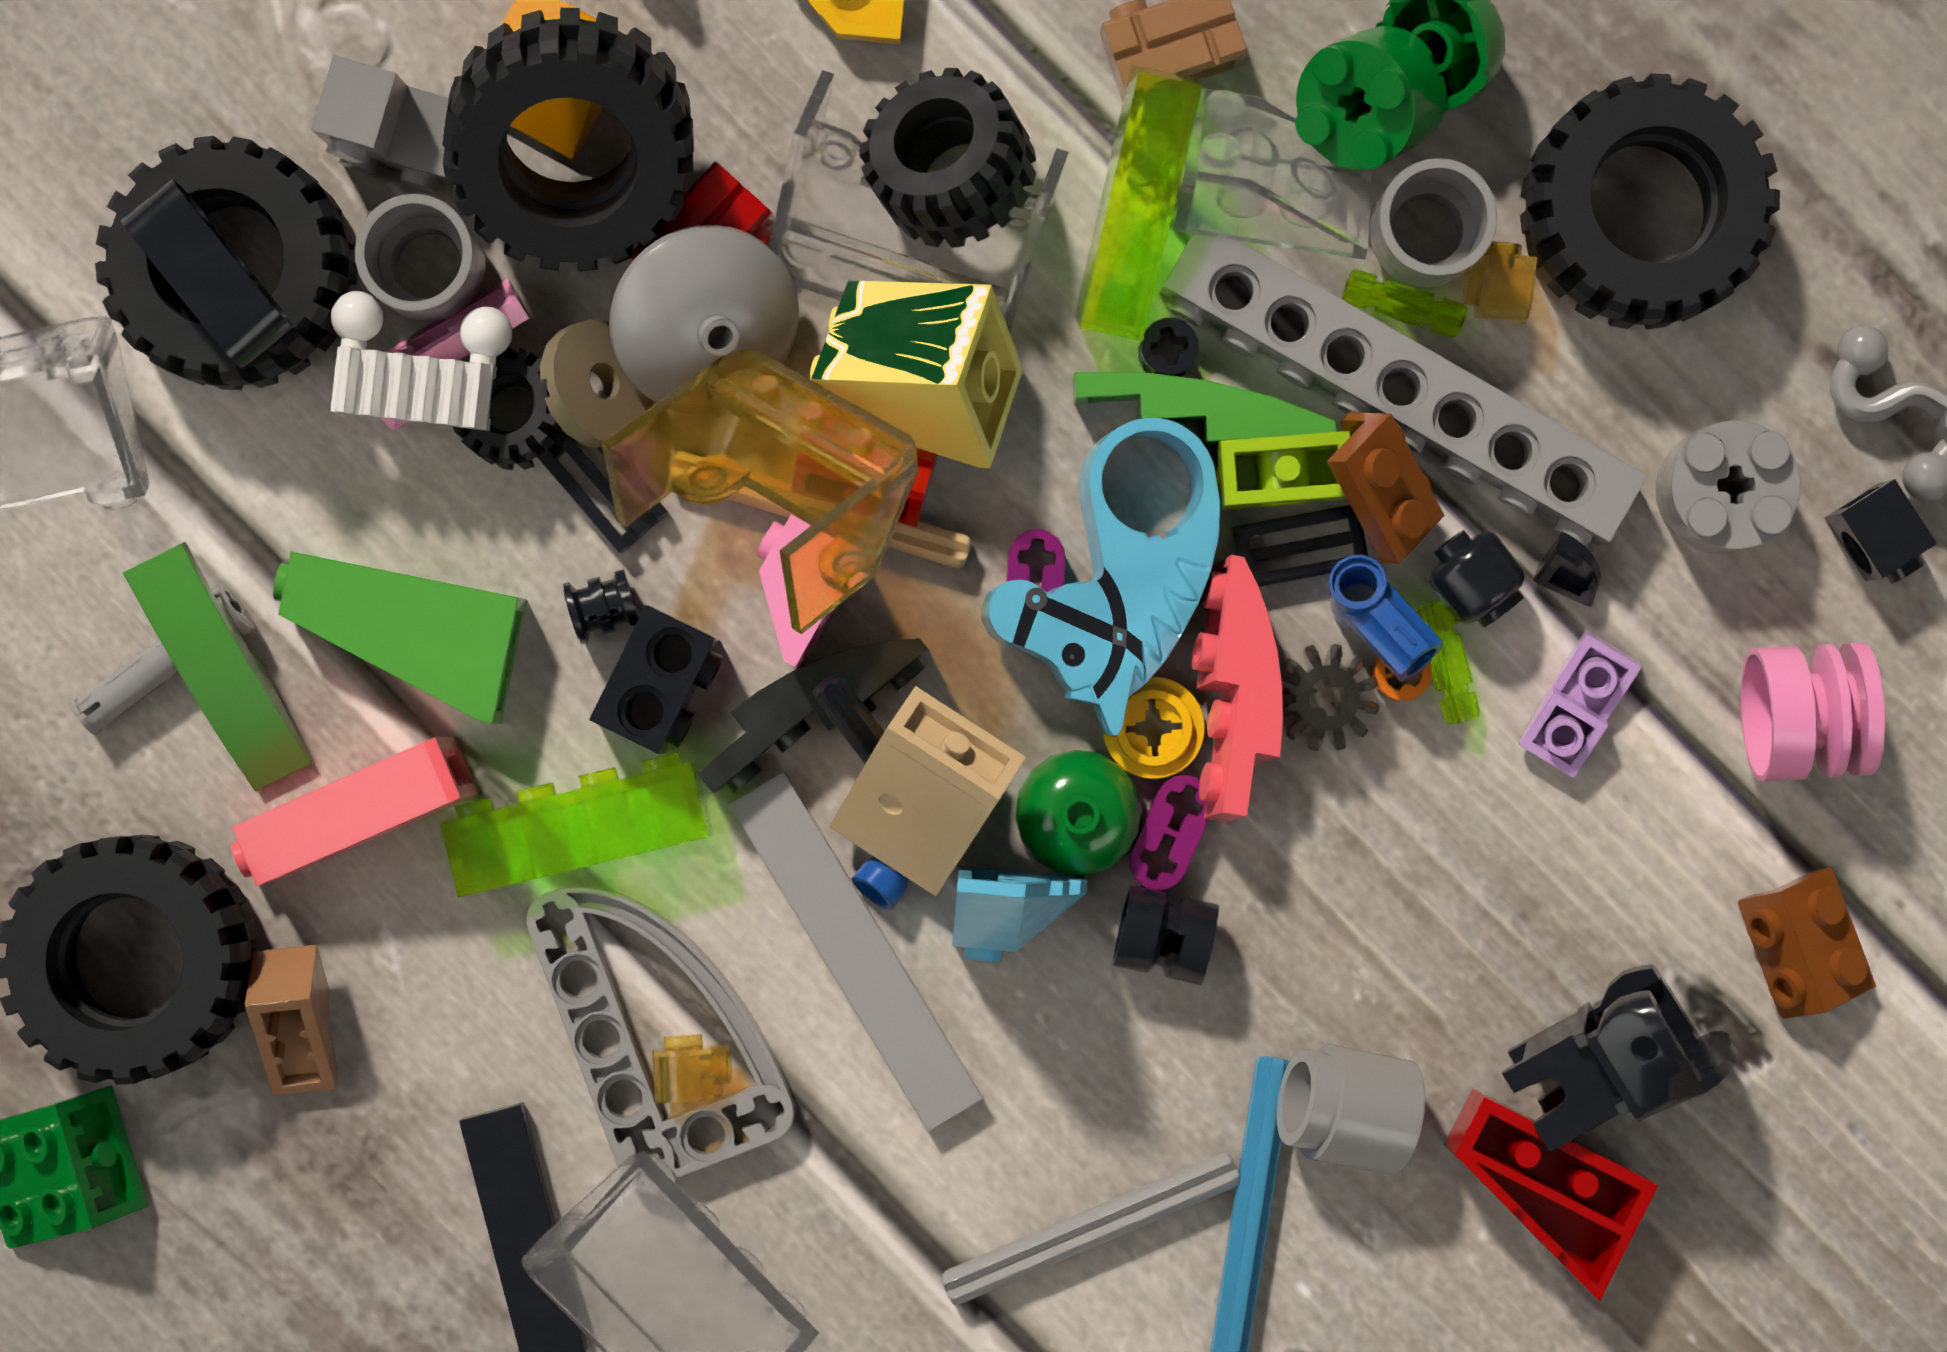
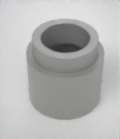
M1443 158L1419 161L1400 172L1374 206L1369 226L1370 242L1374 254L1389 274L1406 284L1417 287H1436L1452 282L1471 268L1491 245L1497 228L1496 202L1485 180L1467 165ZM1420 199L1431 200L1443 205L1452 214L1457 225L1458 238L1455 249L1448 258L1436 263H1421L1411 258L1401 249L1394 238L1393 224L1396 213L1403 205Z
M405 194L381 203L364 220L355 244V262L360 278L366 288L392 310L412 320L434 322L453 317L474 300L483 283L486 262L479 237L473 228L454 209L443 201L428 195ZM425 234H440L452 239L459 249L461 266L458 274L450 286L435 297L420 298L413 296L404 289L399 279L398 262L400 255L407 244L413 239Z
M1332 1044L1324 1045L1318 1051L1301 1049L1291 1058L1281 1081L1276 1115L1280 1139L1285 1145L1299 1147L1302 1154L1309 1160L1395 1175L1408 1164L1420 1137L1425 1111L1423 1076L1418 1065L1411 1060Z

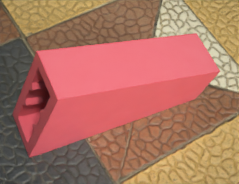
M434 737L233 826L232 829L237 841L231 843V850L234 860L245 878L252 876L256 887L270 884L480 795V792L457 737Z

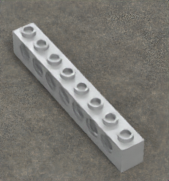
M1203 219L1200 220L1160 291V295L1170 300L1166 309L1175 316L1198 327L1204 319L1225 331L1221 340L1234 350L1250 358H1255L1259 351L1279 362L1280 365L1277 373L1293 384L1310 390L1313 383L1333 393L1336 396L1332 404L1346 414L1349 412L1392 414L1395 422L1404 431L1405 441L1411 451L1421 453L1424 446L1446 458L1442 467L1455 477L1472 485H1476L1481 478L1502 490L1498 500L1528 517H1531L1535 510L1557 522L1553 529L1557 535L1563 531L1577 539L1586 548L1590 542L1597 546L1611 542L1648 477L1644 472ZM1229 278L1241 281L1249 292L1248 305L1238 310L1225 308L1216 298V284ZM1280 310H1290L1298 314L1304 324L1303 337L1294 342L1279 339L1271 328L1272 315ZM1342 341L1349 343L1356 349L1359 356V365L1355 372L1342 374L1335 371L1329 365L1327 349L1331 343ZM1400 373L1411 381L1414 388V396L1409 405H1394L1386 399L1382 384L1387 374ZM1452 404L1459 406L1465 411L1468 416L1469 427L1464 437H1450L1442 431L1438 422V415L1442 406ZM1500 436L1512 437L1521 444L1524 458L1517 470L1506 469L1497 462L1494 455V446ZM1556 468H1566L1577 477L1579 490L1571 502L1558 499L1551 491L1550 477Z

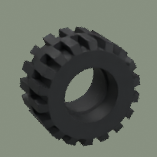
M945 68L942 76H935L934 72L930 70L920 73L919 81L912 85H909L905 80L896 86L895 89L898 94L891 100L883 97L875 107L879 113L877 119H868L863 129L868 140L860 143L859 156L865 164L861 169L865 180L870 185L874 194L895 224L899 225L907 236L913 240L921 237L925 245L937 248L944 239L951 248L963 247L968 237L974 236L976 241L979 242L990 237L988 229L998 224L1001 228L1005 227L1012 220L1009 212L1013 207L1022 209L1028 199V195L1023 187L1034 185L1036 172L1031 163L1036 161L1035 149L1009 101L993 81L987 83L982 74L972 70L964 77L959 68ZM970 144L962 157L951 166L940 171L927 173L931 164L942 153L955 146Z

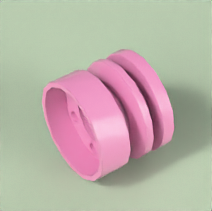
M1866 642L1842 643L1839 651L1834 644L1816 645L1811 655L1809 668L1805 656L1798 646L1749 649L1744 659L1741 676L1740 706L1745 751L1751 771L1757 781L1806 779L1812 770L1814 755L1817 765L1825 777H1842L1846 770L1851 776H1868L1876 773L1881 764L1884 750L1885 706L1880 671L1874 653Z

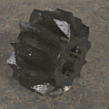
M1314 645L1303 648V657L1308 668L1306 671L1291 658L1285 659L1281 664L1284 671L1295 679L1293 685L1282 681V694L1290 695V703L1283 704V718L1293 713L1297 718L1287 727L1284 735L1289 740H1294L1302 734L1307 726L1310 727L1307 748L1311 751H1319L1323 743L1325 730H1327L1330 743L1335 750L1345 749L1346 738L1342 726L1345 725L1352 734L1364 737L1368 729L1364 723L1355 717L1357 711L1365 714H1377L1379 711L1377 703L1360 700V692L1373 690L1378 687L1377 679L1370 677L1355 681L1353 676L1362 669L1365 660L1360 655L1354 656L1343 668H1340L1343 654L1341 645H1330L1326 653L1324 666H1322L1319 652ZM1321 679L1326 688H1337L1340 694V702L1331 703L1336 710L1328 716L1323 708H1312L1309 703V694L1318 692L1313 685Z

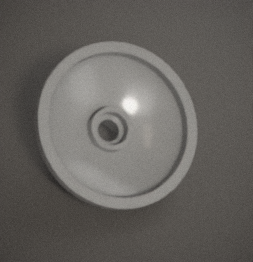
M691 226L679 229L656 240L644 249L629 265L616 288L612 300L609 320L610 338L616 359L622 370L639 391L648 398L663 406L679 411H718L737 405L762 390L780 371L791 352L796 338L799 304L797 292L787 268L779 257L761 240L742 230L728 226ZM726 326L725 335L719 341H708V335L713 328Z

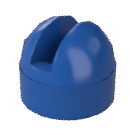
M874 856L870 857L852 877V882L870 901L884 909L892 910L905 893L908 886V878L897 871L894 872L887 867L888 865Z

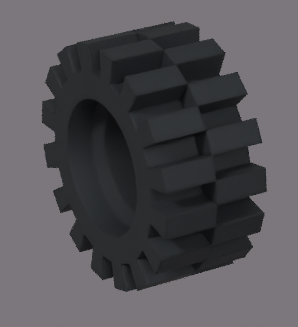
M508 346L502 354L496 357L497 371L496 379H493L490 405L493 398L501 390L511 386L524 387L529 390L533 399V411L529 420L522 427L513 431L498 430L493 426L492 422L490 424V431L453 427L454 432L463 438L461 442L467 448L491 465L496 463L502 469L513 470L514 464L519 465L524 470L535 467L533 458L536 457L545 462L554 456L548 448L554 442L562 447L567 438L561 433L562 428L550 415L544 399L549 397L550 394L547 389V381L540 382L539 366L541 358H537L533 353L522 348L516 353Z

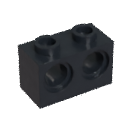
M645 605L589 720L657 754H664L669 744L679 748L695 717V713L686 708L697 686L707 691L723 661L724 656L715 652L720 640L652 606ZM679 635L689 642L692 649V657L686 668L672 673L661 665L658 652L664 640L671 636ZM646 692L656 695L663 705V717L660 723L650 730L638 727L633 722L630 714V708L634 699Z

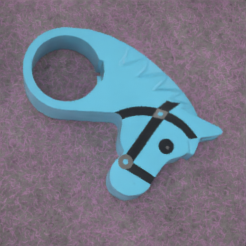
M1161 418L1138 419L1118 427L1102 437L1091 448L1083 462L1079 476V498L1093 568L1091 581L1066 584L1054 588L1047 593L1030 581L1011 580L990 589L981 607V620L989 636L1000 644L1025 652L1044 662L1051 669L1058 684L1064 688L1063 699L1091 704L1101 728L1107 736H1116L1120 733L1128 697L1147 683L1161 667L1180 639L1203 594L1211 572L1219 538L1220 498L1211 456L1201 440L1189 429L1176 422ZM1134 437H1147L1161 441L1170 446L1181 457L1188 470L1191 483L1188 506L1181 519L1165 532L1166 538L1161 539L1160 535L1147 538L1146 533L1127 527L1114 516L1106 503L1102 489L1103 469L1108 456L1122 440Z

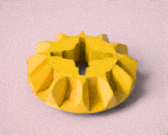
M1151 677L1137 692L1128 697L1120 733L1116 736H1107L1103 732V737L1110 756L1123 769L1143 778H1164L1183 770L1198 754L1204 738V717L1197 700L1184 686L1167 678ZM1149 699H1154V709L1158 710V716L1161 720H1170V723H1181V729H1173L1171 733H1165L1160 736L1157 756H1152V746H1148L1146 736L1136 735V732H1126L1125 726H1135V722L1145 721L1146 710H1149Z

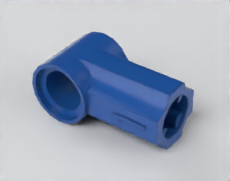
M1353 555L1340 560L1332 569L1329 578L1331 611L1339 623L1353 629L1400 682L1406 678L1414 677L1430 664L1435 655L1443 648V641L1391 586L1380 563L1368 556ZM1357 583L1366 584L1375 591L1371 598L1363 602L1350 601L1342 595V592L1346 587Z

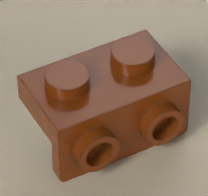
M1349 412L1340 423L1344 431H1350V438L1327 460V463L1381 563L1400 564L1445 515L1432 492V485L1429 479L1422 473L1405 441L1404 431L1395 422L1392 414Z
M1832 867L1814 870L1772 891L1749 895L1738 901L1747 933L1752 941L1767 981L1769 992L1781 1018L1787 1019L1826 1013L1877 987Z

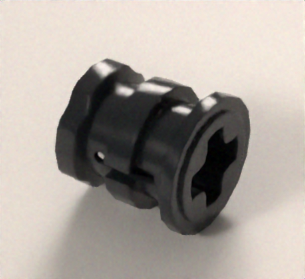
M624 569L615 571L614 578L604 582L601 581L599 576L588 579V586L577 590L570 582L563 584L568 612L581 644L588 643L589 635L592 631L601 629L605 635L616 631L615 625L627 621L631 626L636 625L639 614Z

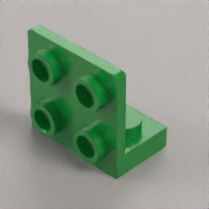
M112 1085L45 1107L0 1119V1229L5 1244L9 1249L93 1229L148 1207Z

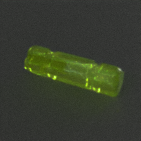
M1359 269L1352 270L1346 279L1342 291V300L1355 307L1365 310L1367 306L1375 308L1374 313L1419 328L1426 324L1432 326L1431 332L1449 338L1456 337L1464 325L1467 307L1463 303L1445 297L1443 300L1437 301L1434 300L1435 294L1387 278L1382 283L1376 281L1377 275Z
M1442 600L1423 604L1418 607L1417 614L1443 641V648L1430 662L1436 691L1442 690L1444 696L1443 700H1439L1443 721L1447 725L1472 721L1479 717L1480 708L1476 692L1469 693L1467 685L1473 683L1462 635L1461 633H1454L1453 625L1459 623Z

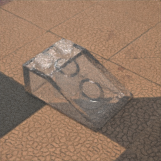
M1194 87L1183 145L1173 231L1365 260L1368 251L1373 169L1354 170L1330 162L1318 153L1312 145H1308L1301 140L1295 127L1296 118L1258 96L1239 94L1228 90Z

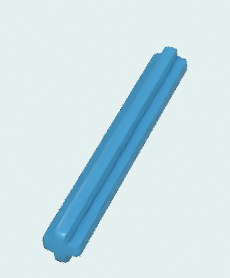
M1259 1056L1255 1063L1238 1170L1240 1182L1235 1189L1210 1352H1248L1282 1141L1278 1133L1276 1115L1281 1081L1290 1062L1284 1058Z

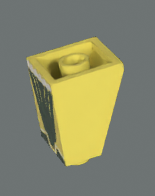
M848 281L839 306L834 307L831 311L829 333L821 354L817 355L812 362L810 381L812 389L819 395L830 421L978 468H991L1023 372V367L992 285Z

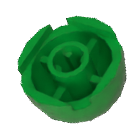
M1390 0L1386 5L1390 6L1385 11L1383 21L1376 23V27L1393 26L1404 29L1426 43L1433 53L1430 59L1435 66L1438 77L1441 75L1444 77L1446 85L1444 112L1478 97L1499 74L1506 52L1504 24L1496 6L1490 0Z
M1071 750L1049 756L1029 772L1018 791L1015 819L1022 843L1037 862L1058 874L1084 877L1107 871L1128 854L1139 835L1142 806L1135 783L1121 765L1100 753Z

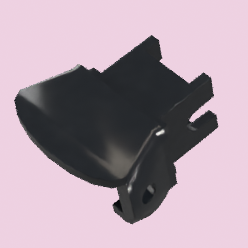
M1653 964L1640 965L1625 970L1608 984L1603 998L1594 1003L1593 1007L1588 1002L1578 1008V1011L1510 1048L1508 1054L1513 1060L1514 1065L1503 1070L1502 1075L1513 1093L1545 1079H1553L1561 1084L1538 1098V1103L1545 1114L1533 1121L1535 1129L1551 1152L1619 1114L1623 1116L1631 1112L1634 1118L1640 1122L1649 1116L1708 1092L1730 1073L1736 1063L1738 1050L1730 1035L1724 1031H1714L1700 1036L1658 969ZM1596 1015L1601 1019L1598 1026L1594 1021Z

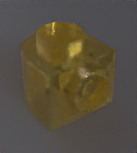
M1492 241L1488 250L1478 260V267L1469 268L1465 275L1463 304L1474 305V318L1527 323L1532 305L1537 257L1521 255L1522 245Z
M702 1034L664 1036V1048L652 1050L655 1102L657 1103L715 1100L723 1095L722 1084H731L732 1058L729 1045H703Z

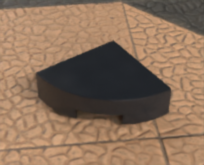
M1561 531L1538 564L1533 581L1576 602L1591 607L1600 584L1601 573L1593 554L1577 539Z

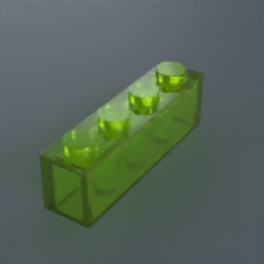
M1131 65L1074 315L1081 329L1143 342L1203 87L1194 78Z
M678 752L641 761L643 774L619 779L616 767L578 776L581 789L557 794L554 782L516 791L519 804L494 809L492 797L454 806L457 819L440 822V827L457 898L713 836L701 780L697 775L696 761L681 764Z

